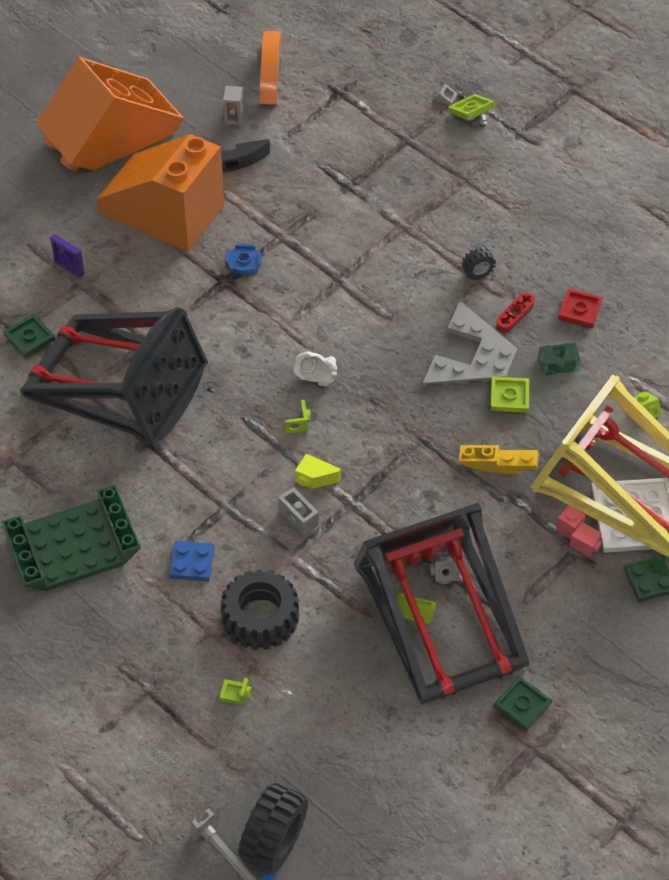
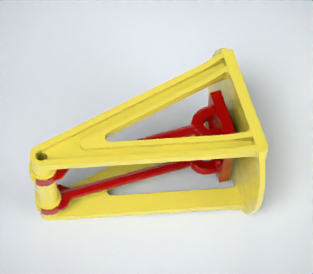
M612 375L530 487L535 493L540 492L552 496L669 557V521L618 485L585 450V448L589 450L596 441L593 439L595 437L649 464L669 478V457L620 433L617 423L609 417L614 409L607 405L598 418L594 416V413L606 396H610L669 454V432L626 390L620 378ZM581 431L587 432L579 444L574 441ZM562 457L566 458L567 461L558 472L560 475L565 477L570 469L579 475H586L629 518L550 478L549 474Z

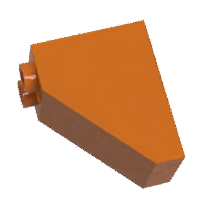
M78 57L36 124L45 134L43 138L44 143L63 155L60 161L65 167L72 171H78L80 167L95 171L173 135L184 117L148 78Z
M188 134L135 153L97 198L98 213L189 252L224 207L221 146Z

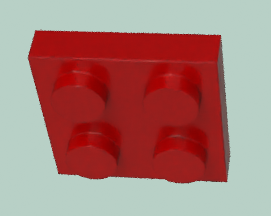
M568 288L558 319L594 328L603 297Z

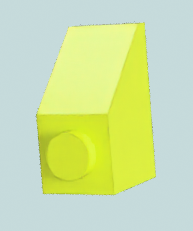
M306 454L295 470V482L311 489L339 483L341 469Z

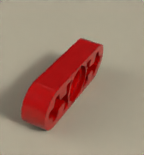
M530 293L520 294L497 318V330L502 333L510 332L533 309L534 296ZM517 310L520 312V314L513 315L511 314V311Z

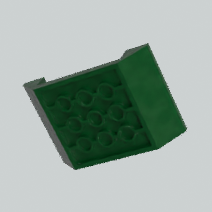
M116 485L97 490L98 500L27 523L23 522L21 515L2 521L25 587L48 591L124 566L141 549Z

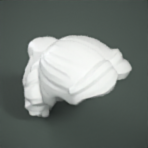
M304 352L295 359L293 372L302 380L317 382L319 386L326 387L334 381V377L337 375L335 357L324 358L317 353Z

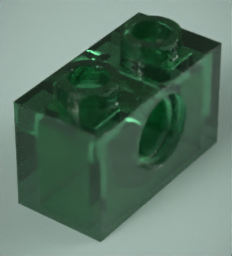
M576 342L539 347L538 362L542 376L579 371L581 359Z

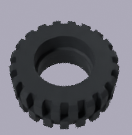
M256 569V572L247 571L243 576H236L234 582L230 581L226 586L227 590H224L222 594L221 615L227 635H231V639L234 642L238 643L240 641L241 646L245 648L252 646V649L258 650L259 647H264V650L270 649L272 645L275 647L281 645L282 640L287 641L290 638V633L295 632L299 622L298 593L293 588V584L288 579L285 580V576L280 573L275 575L274 571L271 570L263 572L262 569ZM255 600H267L279 608L274 615L265 619L250 618L241 611L245 605Z
M280 783L269 785L263 791L261 797L258 798L245 824V829L239 842L238 854L240 859L266 873L277 872L288 858L303 827L308 810L306 796Z

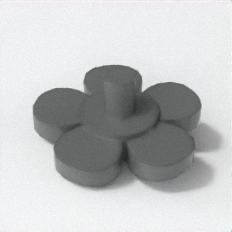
M479 115L469 122H472V125L475 127L479 125L484 127L486 125V117Z

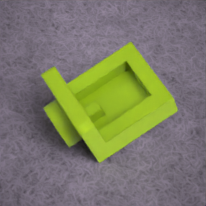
M648 392L639 393L638 396L634 397L654 418L662 415L659 398Z
M244 678L243 683L224 679L219 700L244 706L246 699H250L252 687L249 686V679Z

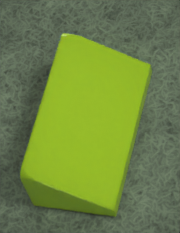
M397 593L396 598L403 618L414 621L405 595ZM414 597L424 623L430 624L437 603Z

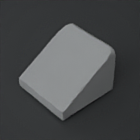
M443 84L438 89L433 100L451 105L457 93L448 85Z

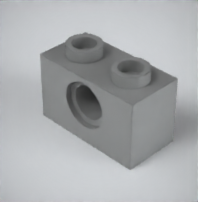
M225 87L223 106L224 123L226 125L241 126L244 113L243 87Z
M294 487L278 497L279 511L303 536L319 525V512Z

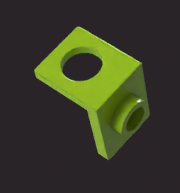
M301 400L302 418L285 420V433L308 431V421H311L310 409L306 410L305 400ZM295 423L300 425L297 428L289 427L290 425Z

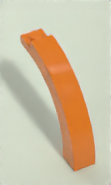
M264 31L261 56L260 104H277L279 53L282 44L281 31Z

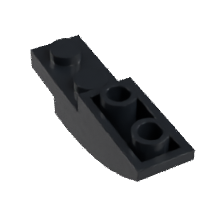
M270 140L235 144L236 149L221 151L222 173L245 168L270 154Z

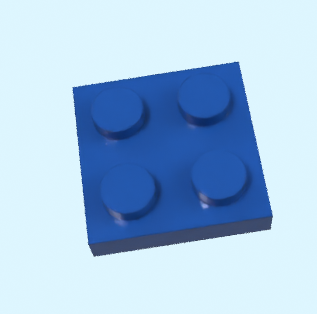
M175 541L169 573L170 579L210 582L214 544Z

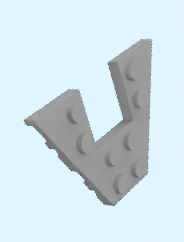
M459 301L447 332L478 341L480 345L471 365L435 355L423 381V387L429 384H442L443 386L451 383L456 385L469 384V381L479 380L490 382L492 376L507 377L513 364L517 348Z

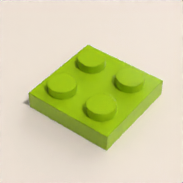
M474 94L449 106L448 109L449 113L471 121L477 116L486 114L489 110L495 108V102Z
M492 376L491 411L529 413V378Z

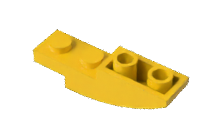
M461 445L458 461L462 465L482 471L519 475L520 470H537L539 452L538 450H500L499 445Z

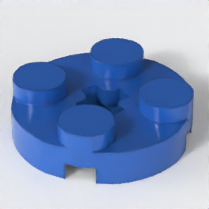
M242 243L235 245V248L230 249L226 254V263L230 273L238 275L257 274L258 269L262 265L260 250L255 249V246L252 244Z

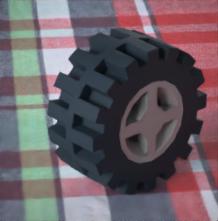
M484 247L470 250V253H466V257H463V261H461L466 275L472 280L475 278L476 280L485 278L496 267V260L488 248Z

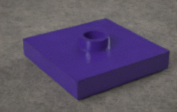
M53 234L50 237L54 262L81 278L85 274L81 250Z

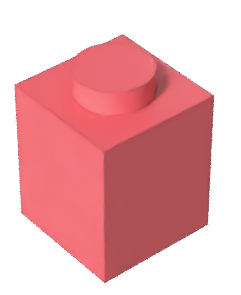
M568 505L558 517L556 531L571 539L581 522L584 523L586 514Z
M581 522L571 536L570 547L591 557L594 551L598 552L602 546V533Z

